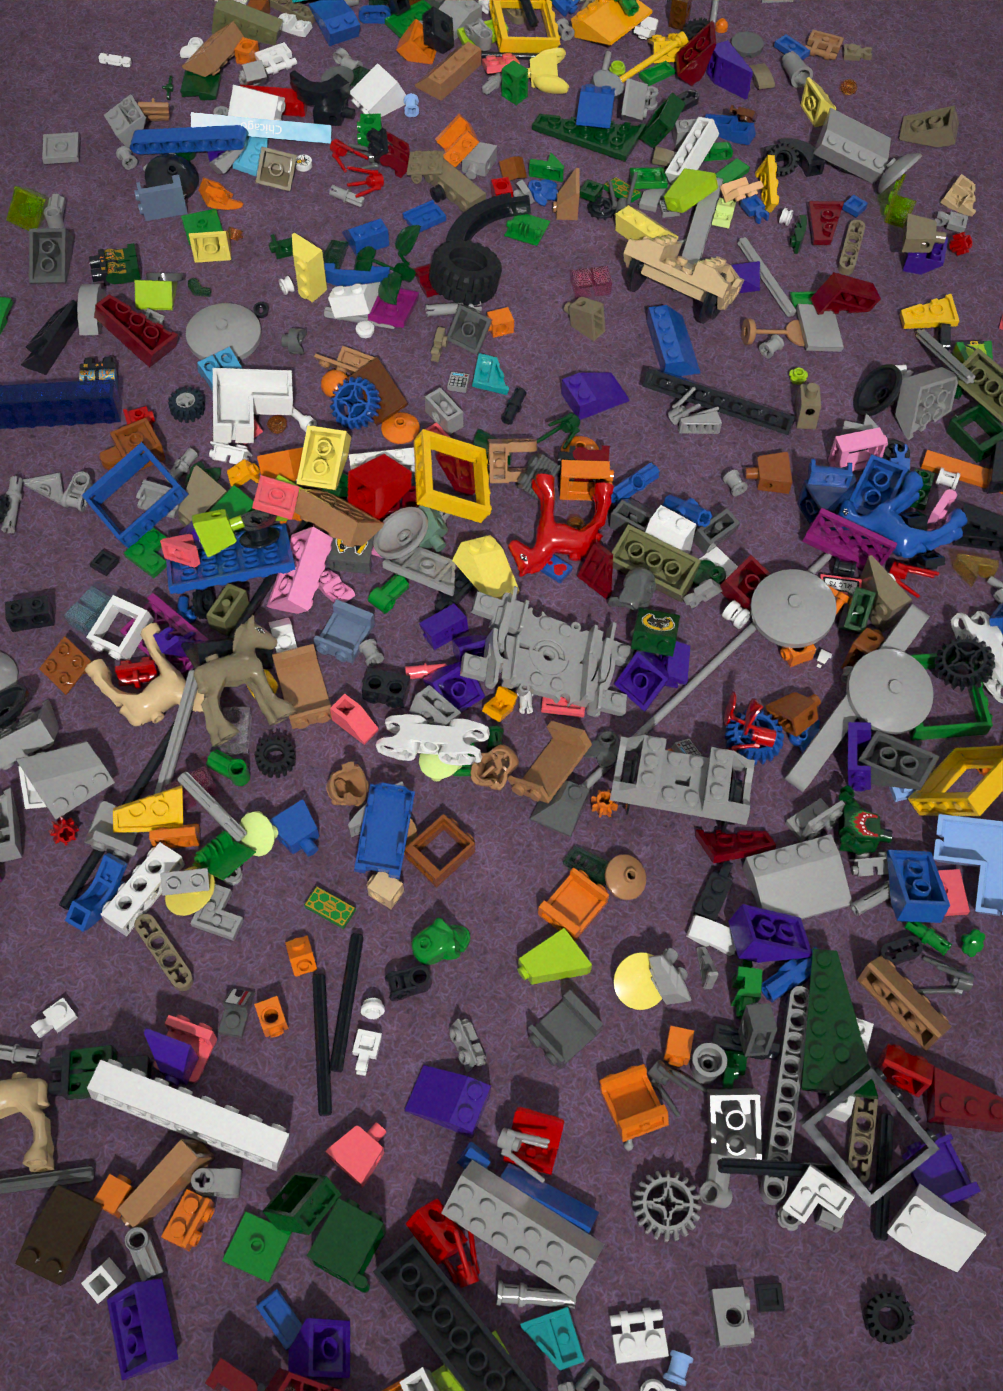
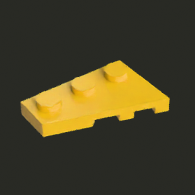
M767 155L755 172V176L762 181L764 186L761 188V200L765 205V210L768 212H772L779 204L775 155Z
M948 294L940 300L937 298L933 299L925 305L918 304L903 309L900 312L903 329L939 327L940 323H948L951 326H958L959 317L952 294Z
M182 785L113 808V833L149 832L161 827L175 829L183 826Z

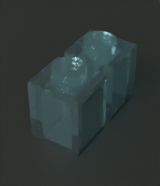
M91 586L80 598V601L86 605L83 606L76 602L65 613L64 616L68 625L87 637L111 597Z

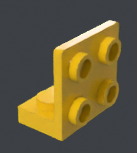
M670 33L668 37L652 35V38H648L647 42L653 45V54L673 42L678 33ZM682 47L674 48L654 63H661L663 61L677 62L676 53Z

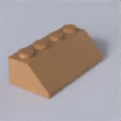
M234 21L212 34L182 65V68L204 77L209 74L213 76L221 70L220 68L228 62L227 60L235 55L234 49L242 37H244Z
M470 42L459 46L415 84V87L442 101L481 65V48Z
M301 489L294 510L295 513L300 515L302 520L314 523L315 528L329 532L328 535L330 537L342 540V543L348 547L364 545L384 526L383 522L324 490Z
M882 956L871 961L857 979L925 1051L952 1027L947 1018L942 1013L937 1012L931 1006L930 1001L913 988L910 980L902 977L896 971L894 964L887 959L885 960Z

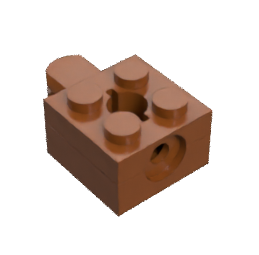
M147 418L109 432L114 447L100 452L99 455L102 466L110 470L142 442L160 462L166 460L162 445ZM150 460L140 470L150 467L154 464Z

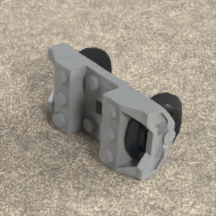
M654 736L621 737L610 800L617 801L619 805H623L625 815H628L630 804L721 820V833L725 832L728 825H735V823L747 824L750 813V793L755 760L747 759L732 750L711 747L709 758L665 750L667 739ZM625 751L636 752L633 760L626 759L624 774L621 779ZM639 753H641L636 781H634ZM735 770L745 772L743 785L742 780L736 779Z

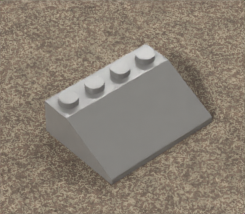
M830 108L813 154L874 184L883 175L887 165L891 138Z
M831 834L746 857L742 868L758 908L800 917L802 920L851 906L852 899L841 856Z

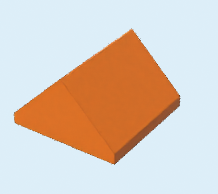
M303 447L257 456L261 475L276 479L279 474L289 481H296Z

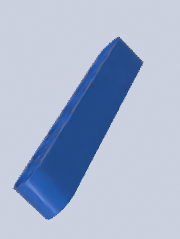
M241 125L135 130L130 149L132 152L140 155L241 150L245 145L247 130Z

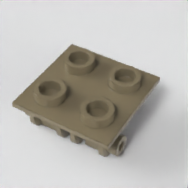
M445 151L410 152L407 175H411L412 181L418 184L422 181V175L442 174L443 154Z

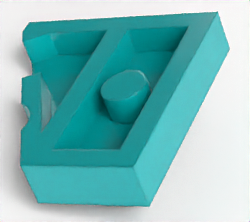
M478 354L472 387L508 395L509 387L504 382V374L499 367L500 364L497 357Z
M569 1307L520 1324L521 1328L560 1371L586 1362Z

